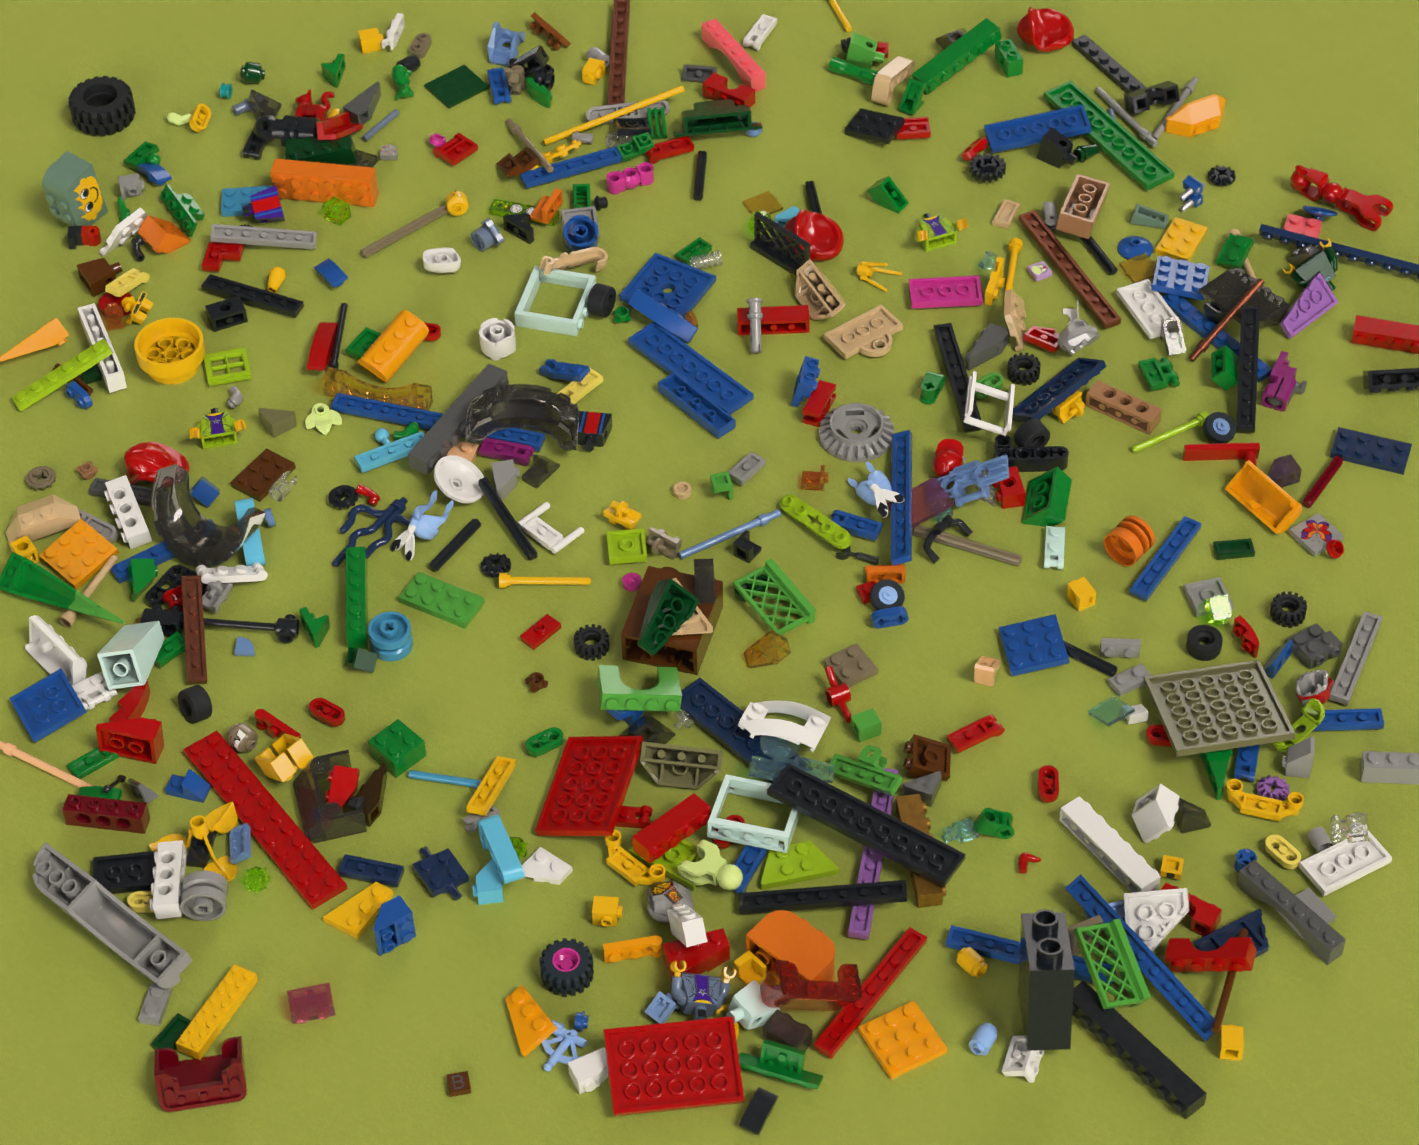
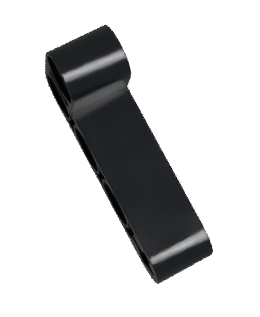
M998 435L995 437L994 458L1006 454L1008 466H1017L1019 472H1043L1055 467L1063 471L1068 466L1069 451L1063 446L1012 447L1011 438L1008 435Z

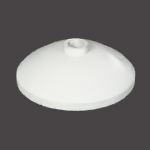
M450 455L441 458L436 463L434 479L439 489L447 497L461 503H474L484 495L478 485L479 479L484 478V476L472 462L463 457Z

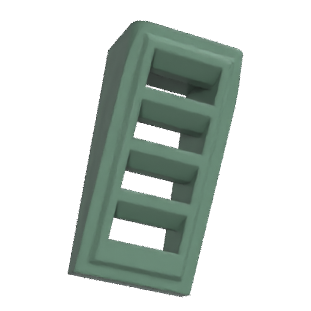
M1136 204L1130 223L1165 229L1169 215Z

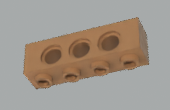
M1099 380L1096 381L1086 394L1085 406L1148 435L1152 433L1161 421V408Z

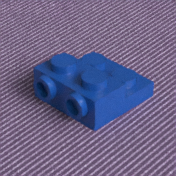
M808 356L804 357L796 379L791 406L798 407L800 401H804L805 396L810 397L811 392L816 391L818 381L815 379L819 377L821 369L818 367V359Z

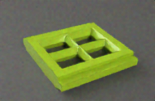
M246 347L205 354L204 362L209 387L252 379ZM242 358V362L231 364L228 362L229 359ZM225 361V365L214 367L211 365L212 362ZM232 368H244V371L230 373ZM215 371H227V374L213 376Z

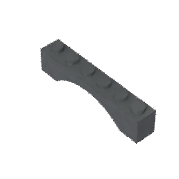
M1253 860L1239 870L1237 886L1251 898L1263 901L1282 913L1301 933L1312 952L1324 963L1329 965L1343 954L1346 939L1258 862Z

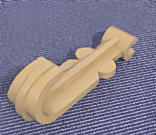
M591 247L574 251L570 254L564 252L554 259L550 256L542 257L539 270L544 269L543 274L549 275L552 269L564 270L567 266L570 268L589 262H597L595 265V271L597 272L605 268L608 255L602 248Z

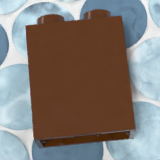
M648 566L621 633L622 660L655 667H677L679 672L698 675L723 609V581L716 580L707 574L696 576L681 573L672 567L657 568ZM677 578L683 588L700 599L697 606L713 626V632L671 635L660 650L651 656L637 645L649 599L658 581Z

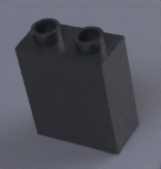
M1042 909L1035 913H1021L1018 994L1027 1051L1071 1048L1075 969L1065 912Z

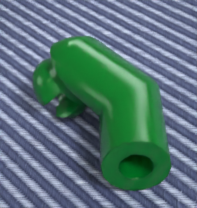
M411 422L404 431H394V440L418 433L419 424Z

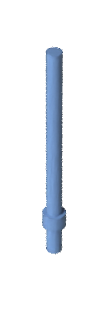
M779 509L768 514L763 513L750 522L678 552L679 558L684 559L739 535L745 530L769 524V521L780 517L781 513Z

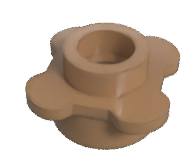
M87 461L78 466L76 472L80 473L83 479L89 480L95 477L98 468L94 467L91 461Z

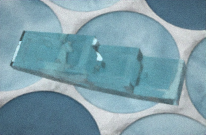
M752 755L750 759L748 776L774 781L787 764L790 763L827 783L833 782V764L801 756H795L794 760L774 755L772 760Z

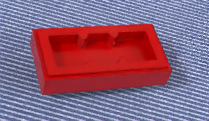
M546 614L521 634L520 640L535 650L561 629V623Z

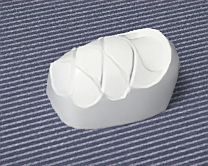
M454 248L428 249L423 252L424 269L430 272L455 273L460 269L461 258Z

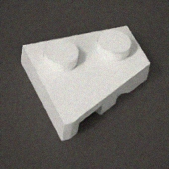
M542 847L522 865L524 877L534 878L536 882H549L560 885L573 872L572 866Z

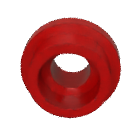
M1330 540L1326 545V551L1331 558L1337 559L1344 553V546L1339 540Z

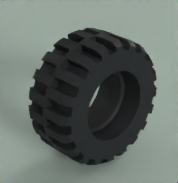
M96 76L93 79L88 78L85 82H80L77 87H74L69 95L68 102L72 121L76 128L85 134L90 133L92 136L113 135L117 131L121 132L124 127L127 128L134 119L136 110L132 90L128 84L121 79L118 80L116 77Z

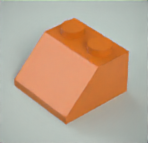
M147 215L138 230V233L143 237L142 240L150 244L152 250L157 253L164 252L169 254L190 242V239L172 222Z

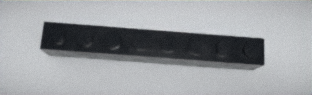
M1085 981L1074 987L1072 1015L1079 1020L1082 1027L1091 1031L1100 1043H1104L1115 1057H1119L1130 1071H1134L1145 1085H1149L1160 1099L1165 1100L1171 1105L1175 1113L1187 1119L1204 1106L1207 1093L1118 1011L1114 1008L1103 1009L1097 992Z

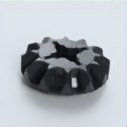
M1216 165L1215 168H1211L1210 172H1208L1210 182L1218 186H1228L1236 178L1235 171L1231 170L1230 167H1224V165L1222 167Z
M337 486L328 495L329 504H332L333 508L339 507L340 510L343 507L349 509L350 506H355L356 501H358V493L355 492L356 489L352 486Z
M498 552L496 555L490 553L481 562L482 572L492 578H498L499 573H508L511 569L510 558H507L505 554L500 555Z

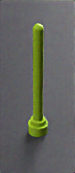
M1207 411L1200 412L1195 419L1133 445L1131 450L1136 453L1193 427H1203V423L1209 416V413Z

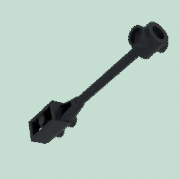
M153 605L151 609H144L141 623L159 621L164 636H171L177 631L182 635L184 619L183 611L180 607L172 606L170 610H164L160 605ZM291 614L286 615L285 618H278L275 623L204 618V626L274 631L278 640L282 643H291L293 638L297 639L299 635V619H296Z

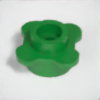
M623 306L617 307L613 311L615 316L614 322H630V310Z

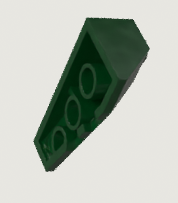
M671 578L658 581L649 599L637 645L651 656L655 655L668 641V638L674 632H677L685 621L692 617L700 599Z

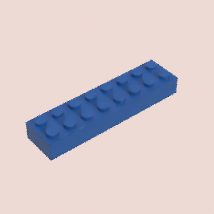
M676 372L658 382V391L718 439L736 428V420Z

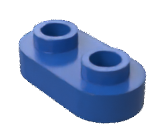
M75 381L66 384L65 392L67 396L73 398L80 408L86 410L93 406L89 394Z

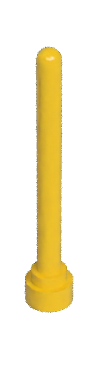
M1019 238L1009 240L1008 249L1011 255L1005 291L1013 289L1017 256L1023 246V242Z
M499 573V588H507L511 584L589 585L591 584V578L511 577L507 573Z

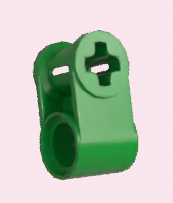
M931 371L926 372L921 383L922 393L920 401L922 403L930 405L936 402L940 391L944 387L946 376Z
M985 808L973 823L977 832L1000 839H1009L1015 834L1011 823L1013 815L1009 812Z

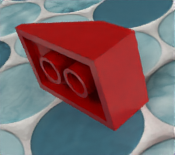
M141 717L96 725L100 752L107 751L110 754L116 753L118 756L157 764L164 748L161 721Z

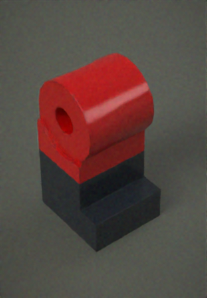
M68 226L67 240L69 250L76 249V246L81 245L97 246L102 241L100 229L97 226Z

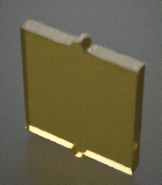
M769 191L743 201V205L748 209V213H751L753 216L757 211L764 216H769L783 210V206Z
M1146 253L1119 264L1126 273L1125 276H1128L1133 283L1154 277L1155 261H1152Z

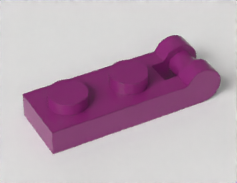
M486 437L479 449V455L502 460L513 459L514 462H518L522 466L529 465L530 457L534 453V448L529 445Z

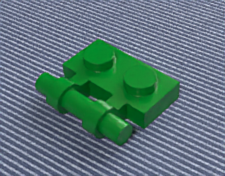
M1167 357L1161 358L1160 362L1156 358L1138 361V368L1150 391L1167 388L1168 382L1172 383L1174 387L1180 385L1179 376L1174 372L1173 365Z

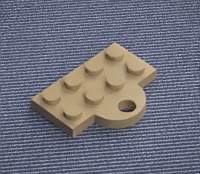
M881 304L825 333L824 339L844 359L859 352L869 357H880L891 350V335L903 330V324Z

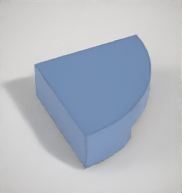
M237 636L235 656H255L252 642L244 637Z

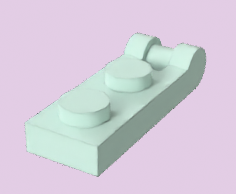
M1046 526L1044 568L1046 569L1057 567V569L1063 570L1065 527Z

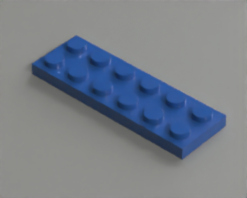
M1078 105L984 125V131L991 152L996 153L1039 144L1042 141L1043 135L1051 127L1067 138L1091 133V126L1084 106Z

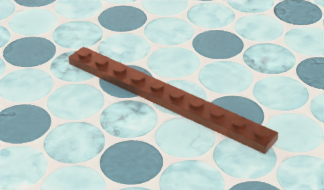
M614 0L607 105L625 103L630 0Z
M1035 210L1019 215L1020 223L1104 329L1121 324L1119 315Z

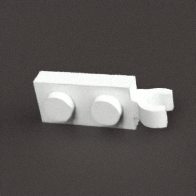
M397 13L395 19H392L391 28L387 30V39L381 42L382 49H385L388 45L390 50L396 47L405 27L404 15L402 13Z

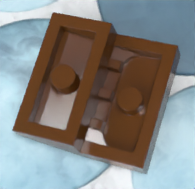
M525 147L514 157L508 153L496 164L508 177H512L532 169L540 161Z

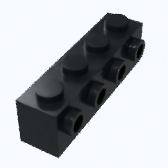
M1419 368L1363 371L1364 389H1369L1370 393L1381 392L1383 388H1388V392L1399 391V387H1406V390H1417V386H1419Z

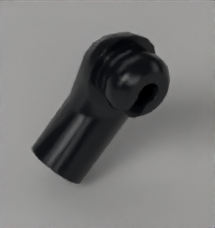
M140 236L131 240L132 253L138 262H142L145 259L139 247L144 243Z

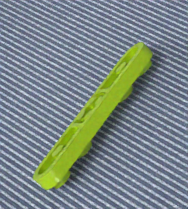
M787 494L780 500V507L787 515L837 549H846L852 543V537L847 530L797 496ZM810 518L816 521L818 520L821 525H819L818 523H813Z

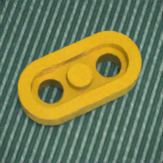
M199 104L194 108L189 125L195 132H201L207 127L211 117L209 107L205 104Z

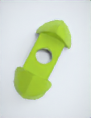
M1311 698L1306 702L1305 707L1301 709L1303 715L1292 725L1294 731L1301 725L1306 726V730L1301 734L1295 732V739L1273 742L1277 751H1287L1288 747L1301 742L1321 724L1325 717V710L1319 700Z

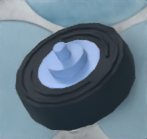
M893 580L877 582L870 593V602L876 610L900 607L905 600L902 587Z

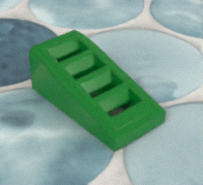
M573 184V208L590 207V184ZM578 203H587V205H577V204H578Z

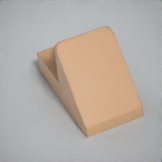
M981 656L975 664L974 682L993 686L1001 660Z

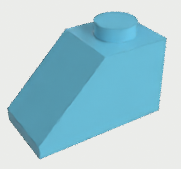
M492 859L476 875V884L472 885L473 896L478 897L479 905L504 902L501 877Z

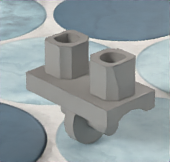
M219 580L216 583H208L207 591L202 597L203 607L206 608L207 612L212 614L218 613L223 601H226L229 597V593L233 588L232 583H222Z

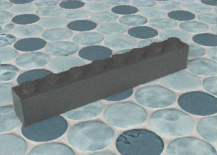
M488 364L408 453L409 467L428 475L434 469L436 463L441 458L447 456L450 449L456 446L459 439L466 434V416L470 404L477 397L487 392L507 388L509 384L507 371ZM495 396L487 401L488 407L493 401H495L498 398V396ZM483 401L472 407L476 420H478L483 412L487 411ZM471 410L467 419L468 430L475 422Z

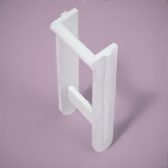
M973 371L968 380L963 422L1006 436L1007 432L1011 430L1015 385L1010 384L1008 392H1004L977 383V372ZM975 391L1006 401L1003 428L970 417L973 411Z

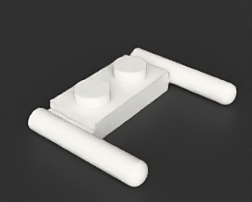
M545 502L517 523L526 534L556 554L582 535L584 528L578 527L563 538L562 534L538 517L550 508V503Z

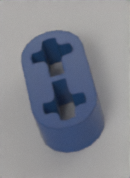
M902 606L876 610L871 614V620L875 628L902 625L909 619L906 608Z

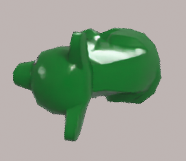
M400 64L395 65L392 69L393 81L399 87L395 97L396 101L399 97L407 98L414 96V92L409 86V76L412 75V72Z

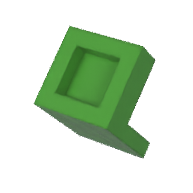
M729 472L711 474V492L719 493L726 491L729 500L733 499V484Z
M869 709L851 716V730L860 743L881 735V721L874 709Z

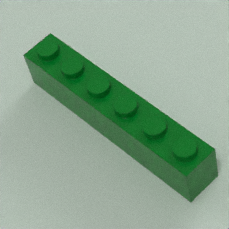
M985 18L912 74V78L927 84L924 94L928 95L941 84L948 81L954 74L961 71L966 65L973 62L979 55L986 52L991 46L998 43L1002 39L1000 27L988 18Z
M365 546L346 548V637L348 648L368 649V585Z

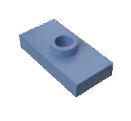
M247 823L229 831L230 862L233 865L251 857V830Z

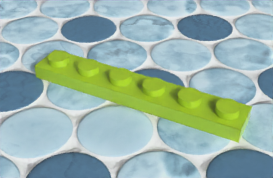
M103 338L13 395L12 399L22 412L113 354V351Z

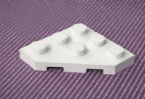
M1187 888L1124 893L1125 923L1152 952L1189 912Z

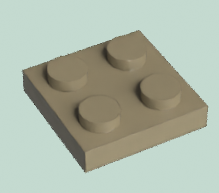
M857 643L824 659L825 667L832 665L836 680L840 684L845 682L848 688L878 674V668Z

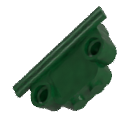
M731 99L694 103V110H686L681 113L682 130L674 131V136L685 137L762 129L761 122L752 123L751 110L746 105L735 106L734 101Z

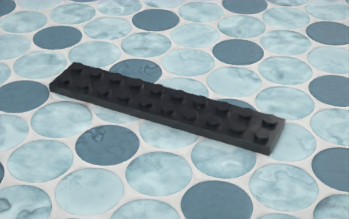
M790 763L787 764L767 789L768 796L943 887L947 885L965 860L966 854Z

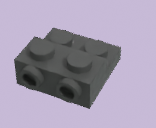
M1317 623L1285 640V643L1289 640L1293 641L1292 652L1309 670L1315 666L1322 665L1331 658H1336L1341 653L1342 642L1331 631L1325 632Z

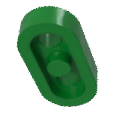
M552 727L530 737L526 741L528 754L531 756H541L561 746L564 742L562 730Z

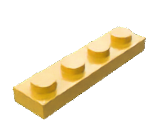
M496 757L466 806L468 813L487 815L517 766L516 759Z

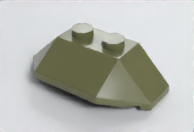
M642 742L640 763L657 785L698 790L721 771L723 751Z

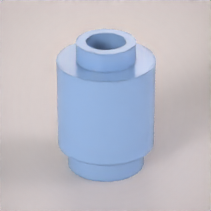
M983 1023L977 1028L969 1042L971 1051L974 1054L987 1055L997 1039L998 1031L996 1027L990 1023Z

